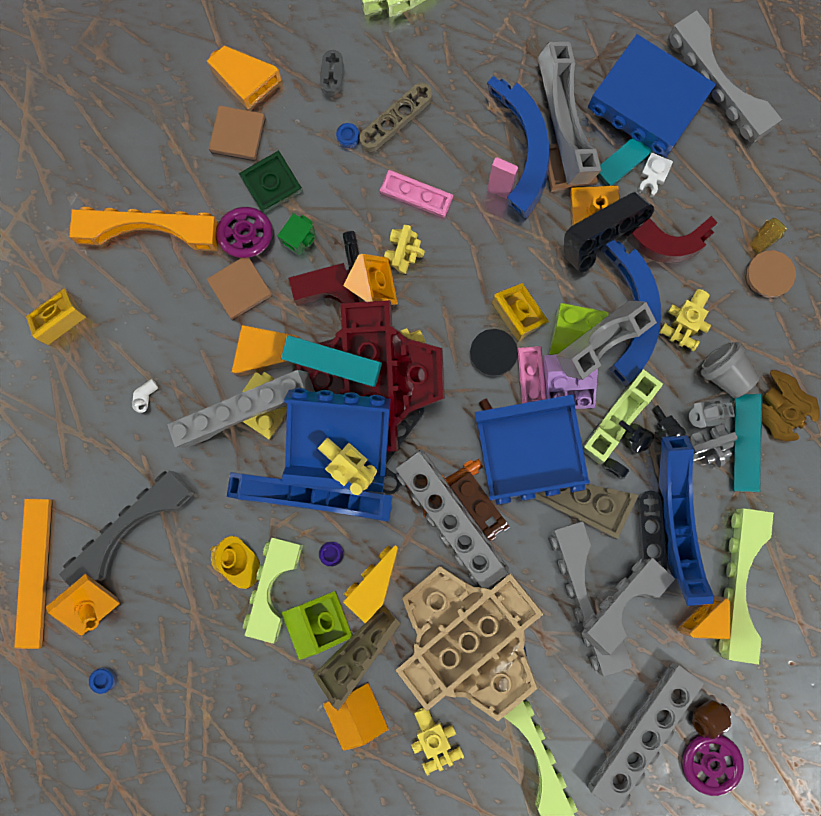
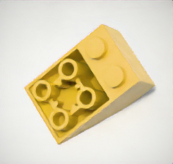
M388 545L378 556L381 561L376 566L371 564L361 574L364 580L359 585L356 582L353 583L344 593L347 598L343 603L364 623L385 602L399 549L397 545L393 548Z

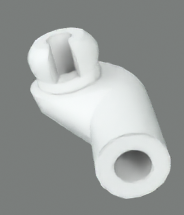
M153 379L144 383L133 393L132 407L138 413H143L147 410L149 395L159 388Z

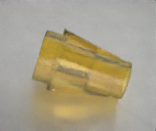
M774 217L770 221L766 220L750 243V246L756 252L761 253L783 238L787 228Z

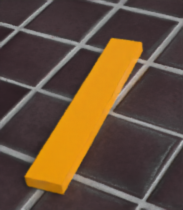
M50 499L24 500L14 648H42L52 500Z

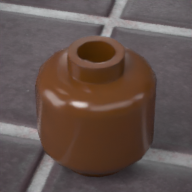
M709 700L694 710L692 725L700 736L715 739L731 728V712L725 704Z

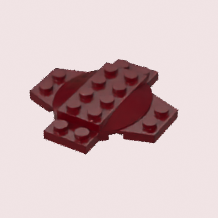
M390 300L341 303L342 329L335 334L336 337L332 342L324 346L382 362L376 387L296 364V370L309 373L315 392L328 390L333 392V394L356 393L359 396L365 397L381 395L386 399H391L387 451H398L397 426L407 417L409 412L445 399L443 348L408 339L395 326H392Z

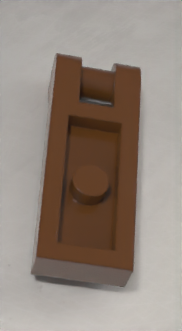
M467 472L449 485L489 541L496 538L495 535L501 530L505 531L510 527L471 472ZM493 517L496 523L488 527L485 521Z

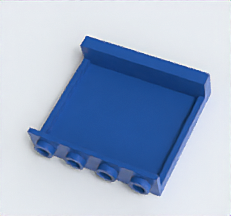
M636 34L593 94L587 108L592 110L595 115L611 122L615 128L622 129L631 135L634 140L644 143L656 154L666 158L716 83Z
M304 388L288 390L284 399V403H287L286 457L282 483L350 489V482L343 486L325 470L332 461L317 448L328 437L341 450L350 443L368 459L364 464L365 467L373 465L377 469L374 480L363 491L383 492L391 399H386L381 395L365 397L359 396L356 393L333 394V392L328 390H321L319 392H310Z
M573 394L475 412L490 492L489 498L490 501H496V505L511 503V498L521 497V501L535 499V494L544 492L546 497L561 494V489L570 488V492L586 490L585 485L590 484Z

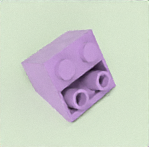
M557 354L544 355L546 399L573 394L575 409L595 408L598 368L583 380L566 376L556 357Z

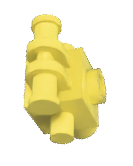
M697 289L691 301L686 300L680 308L672 304L668 313L675 317L670 326L664 323L659 333L670 337L669 341L671 342L677 340L679 346L683 347L684 345L694 352L700 341L690 337L696 334L698 330L707 333L711 327V324L704 321L709 312L704 309V306L710 295L704 290Z
M327 437L317 448L332 461L325 470L343 486L350 482V491L354 495H360L363 490H366L377 474V469L373 465L364 466L368 459L350 443L341 450Z
M424 708L414 712L421 729L417 730L419 741L411 744L415 754L424 750L427 759L432 757L434 759L427 763H422L427 776L437 769L439 771L444 770L443 766L446 764L451 767L454 765V761L465 758L460 746L448 752V749L451 748L448 738L456 735L453 725L443 728L440 720L434 722L430 711L426 712ZM443 752L444 756L439 757L438 754Z

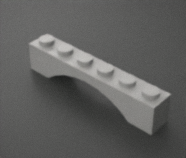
M696 10L673 26L669 35L670 42L674 48L681 52L688 66L716 83L711 91L714 100L720 103L726 110L727 117L736 123L741 135L753 144L774 130L782 119L768 101L755 98L743 92L723 74L712 52L711 28Z
M548 42L539 55L538 61L567 185L589 184L601 172L596 148L585 137L577 116L574 97L575 60L571 43Z
M296 370L167 424L174 446L191 447L210 439L217 433L240 422L286 407L287 403H284V399L288 390L304 388L307 391L315 392L309 373Z
M581 521L552 530L553 536L550 537V541L554 551L558 550L561 558V560H558L562 575L566 574L569 584H566V589L570 599H575L577 608H574L578 623L582 622L584 624L595 613L588 600L585 587V566L591 543L584 523ZM583 637L586 647H591L593 656L590 657L595 672L599 671V674L605 677L632 668L623 641L611 655H602Z

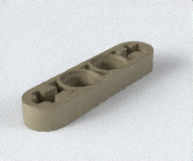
M426 83L414 85L361 132V147L367 152L378 150L430 104L432 100L431 87ZM418 92H426V98L422 96L418 98ZM402 105H408L411 108V112L407 115H402L398 109ZM385 120H391L394 123V127L390 130H384L381 127V123ZM366 137H374L375 143H366Z

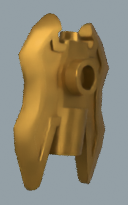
M771 370L770 375L782 394L773 387L762 397L769 405L767 406L762 403V423L770 429L773 438L783 441H796L799 439V435L794 433L792 429L797 427L802 429L807 424L805 422L807 415L814 422L819 420L820 409L817 398L806 394L799 387L796 378L777 370Z

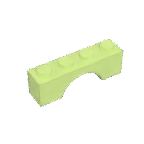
M643 369L631 381L583 444V452L598 464L604 463L626 431L619 426V422L623 420L628 425H631L639 413L650 403L663 383Z
M272 537L270 542H266L263 556H266L264 566L260 565L256 580H259L257 590H253L250 598V604L253 607L251 614L246 615L243 629H246L245 636L273 644L277 642L283 616L275 610L272 604L271 587L280 574L288 570L297 569L303 545Z

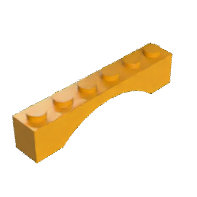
M81 207V210L72 209L69 237L77 244L101 245L110 238L124 232L150 229L174 235L187 243L193 250L217 251L216 229L218 221L212 214L204 212L198 213V215H189L182 211H177L174 214H165V212L153 210L151 213H142V211L136 209L119 212L113 208L96 211L90 207Z

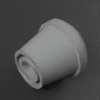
M731 341L722 345L710 354L702 364V376L706 380L714 382L733 398H738L747 393L760 379L745 353L746 348L741 342L734 343Z

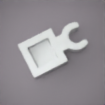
M651 152L641 174V177L646 178V180L642 181L638 192L641 193L644 187L651 188L649 197L653 198L658 190L657 183L663 185L673 161Z

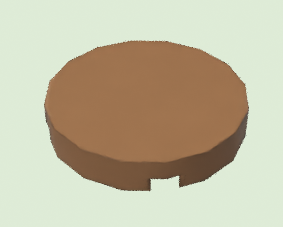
M775 250L757 254L751 260L746 270V279L751 290L763 295L762 297L777 298L785 294L794 285L796 278L795 266L791 259L784 253Z

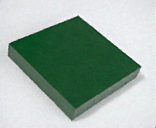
M279 150L238 173L260 211L264 214L303 192L302 187Z

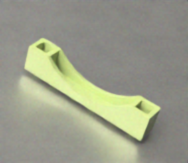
M743 508L736 509V513L732 516L731 525L734 528V534L729 542V552L732 553L731 563H728L726 569L729 583L724 591V598L730 601V639H720L719 641L721 657L727 660L759 664L761 637L754 628L749 615L746 601V584L755 556L771 538L774 514L772 512Z
M522 701L506 714L504 718L523 733L533 748L539 772V786L535 804L540 816H574V813L578 812L572 797L566 798L563 789L567 786L561 773L556 774L552 765L556 761L550 748L544 749L541 741L545 739V736L540 726H534L531 717L535 715L529 701Z

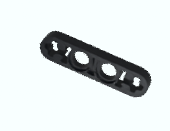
M650 490L641 493L637 501L641 559L644 561L651 558L647 554V548L649 545L655 544L659 547L660 553L653 559L657 562L660 561L661 566L667 571L662 499L657 492ZM648 495L656 501L655 504L651 505V512L657 511V516L649 515L644 517V512H649V506L644 504V500L648 499ZM649 519L655 520L658 524L657 531L652 534L645 529V523Z

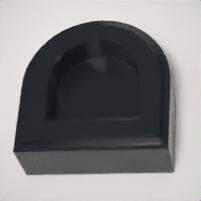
M607 458L602 464V468L619 479H624L629 472L628 468L612 458Z

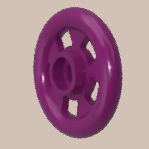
M239 207L230 210L220 219L216 229V238L219 246L227 254L237 258H249L260 254L268 247L273 235V228L269 218L260 210L252 207ZM247 216L256 219L254 224L246 221ZM233 220H236L237 223L235 224L234 228L231 229L228 226L229 223ZM256 229H263L262 237H256ZM243 232H249L246 235H241ZM233 235L237 242L230 244L227 238ZM253 242V246L250 248H243L242 244Z
M720 735L715 739L698 736L689 743L684 752L683 770L686 779L697 791L709 796H721L729 793L739 784L744 771V762L737 745L726 736ZM709 745H720L719 753L709 751ZM697 751L704 754L700 764L693 762ZM731 755L733 766L727 767L724 757ZM711 762H718L716 769L710 768ZM701 771L709 777L705 783L697 777ZM725 773L728 779L724 783L718 784L716 778Z

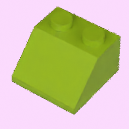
M560 303L556 312L549 355L559 354L608 317L609 312Z
M335 591L281 612L299 660L317 655L352 637Z

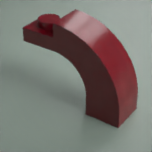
M710 216L690 234L677 237L664 233L649 218L630 235L627 241L639 253L654 261L664 263L681 262L697 255L706 246L704 242L714 234L712 228L718 222Z

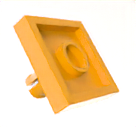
M618 186L571 188L572 226L618 201Z
M84 574L48 604L46 610L48 614L82 636L87 631L94 630L99 625V621L117 607L120 602L115 595L87 574Z

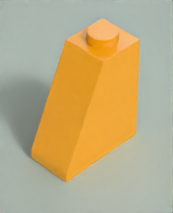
M227 46L215 50L207 60L212 73L247 110L282 80L279 69L276 66Z
M242 325L231 372L235 376L242 377L255 374V372L259 373L296 364L281 359L287 335L290 334Z

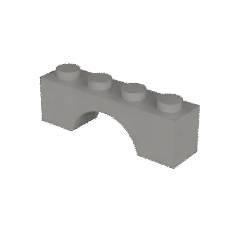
M629 300L557 354L556 357L566 376L583 380L601 366L600 358L608 349L624 340L639 337L657 322L647 302Z
M653 558L644 561L640 559L631 569L633 574L628 579L625 577L616 586L618 591L614 596H608L600 604L601 611L596 616L594 614L591 615L583 624L585 629L581 632V635L602 655H611L627 636L622 624V613L628 601L635 596H644L649 599L659 598L675 580Z

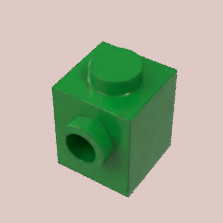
M294 213L277 235L281 244L298 255L302 253L305 247L311 246L316 236L314 235L313 222L304 215L299 217Z

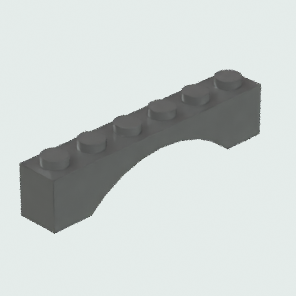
M170 470L162 472L155 479L156 483L150 489L146 488L136 497L138 500L132 506L128 505L119 512V518L114 523L110 522L100 530L101 535L95 541L92 539L82 547L83 552L77 558L72 557L63 565L65 569L59 575L69 586L74 584L84 574L100 583L105 578L107 564L113 549L129 528L152 514L177 510L195 492L176 472Z

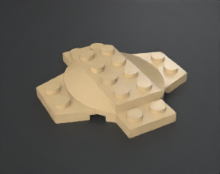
M440 566L402 598L412 627L416 631L417 638L416 644H414V655L395 671L426 712L445 696L454 698L465 697L471 701L470 703L496 721H499L539 688L524 651L525 630L539 619L544 612L512 573L493 589L473 587Z

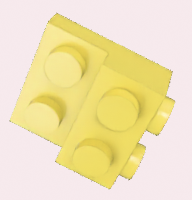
M255 372L242 392L270 382L274 378L266 372H263L262 375ZM287 406L255 416L243 422L271 441L287 418Z

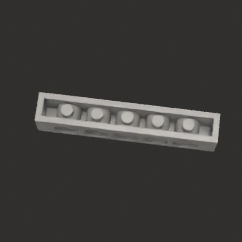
M420 449L395 468L398 472L396 477L400 483L410 488L412 491L410 495L413 501L418 506L422 505L426 510L425 516L432 526L436 525L442 532L440 533L441 539L447 546L451 545L455 550L454 556L461 566L465 565L471 572L469 577L476 586L480 585L482 588H489L508 575L509 567L423 449ZM418 474L425 475L428 484L424 486L417 484L415 476ZM434 494L439 495L443 503L439 506L433 505L430 502V496ZM446 515L455 516L457 524L448 525L444 517ZM467 535L471 538L472 543L470 545H463L459 542V537ZM481 555L485 557L487 562L484 565H477L473 558Z
M672 662L587 786L590 792L616 812L620 807L623 808L630 799L629 793L633 787L640 785L645 777L644 771L648 765L654 764L660 754L658 751L663 743L667 744L673 737V729L678 722L681 723L688 714L687 708L691 702H695L701 696L703 691L701 688L704 683L680 665ZM675 689H680V699L672 701V692ZM661 710H666V719L662 722H658V712ZM647 731H652V740L648 743H643V734ZM633 752L638 753V760L633 764H629L627 762L628 756ZM624 774L623 782L619 785H614V776Z

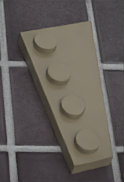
M592 484L585 485L586 490L570 492V488L561 489V494L546 497L545 492L535 494L536 500L580 522L583 521L584 524L615 539L619 538L638 498V494Z
M385 605L313 675L331 705L337 710L341 708L401 624Z

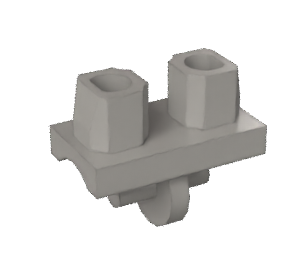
M720 401L695 403L694 408L689 414L691 424L699 428L725 425V419L735 417L732 403L721 404Z
M724 424L711 429L710 433L713 439L710 441H706L703 432L690 436L689 440L694 448L693 461L705 458L707 464L715 462L719 468L725 466V458L731 456L729 449L734 448V441L738 437L735 432L729 433Z

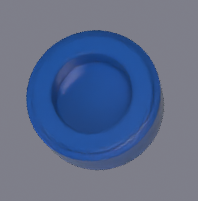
M344 123L337 129V141L342 147L353 148L358 144L360 134L354 124Z
M107 667L96 669L89 677L90 688L98 694L110 691L116 683L115 673Z

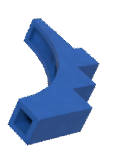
M230 472L227 497L389 521L392 509L391 495L362 491L360 495H354L350 489L282 483L280 478Z

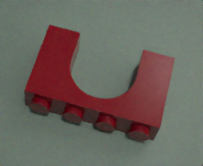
M344 263L289 277L296 305L299 306L321 299L335 300L340 304L360 302L356 294L343 286L351 269L346 270ZM333 339L320 342L317 344L326 345L332 342Z

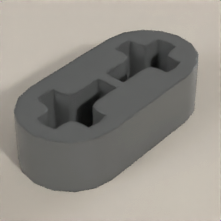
M336 50L327 51L322 58L320 85L321 90L327 96L337 95L342 88L344 63L341 53ZM332 59H336L334 70L330 68L329 63ZM330 77H333L334 80L332 88H328L327 85L330 82Z

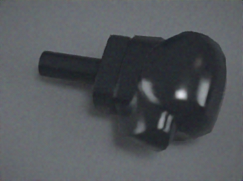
M659 405L653 408L661 419L657 423L660 429L656 433L660 442H662V437L686 435L685 429L680 426L672 415L666 417Z
M623 420L619 422V426L626 430L625 437L627 438L628 446L633 452L640 453L641 451H646L651 446L654 440V434L636 423L628 425Z

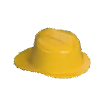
M228 536L217 546L210 548L212 552V567L237 588L247 589L257 582L256 577L260 567L259 559L238 537Z

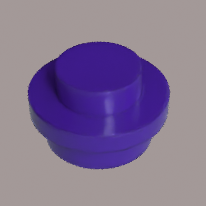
M327 542L319 550V558L326 566L338 565L344 556L342 547L336 542Z

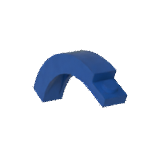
M492 76L487 82L489 93L515 114L522 124L528 140V156L524 172L516 187L507 197L508 205L527 219L540 200L548 178L550 165L548 133L542 114L528 92L518 83L511 89V86L505 80L500 79L499 81L496 77Z
M612 240L605 244L601 251L624 276L634 301L647 302L657 322L639 337L631 338L625 352L609 368L621 383L627 386L641 372L653 353L660 331L661 303L655 279L643 257L636 249L627 254L626 248L621 242Z

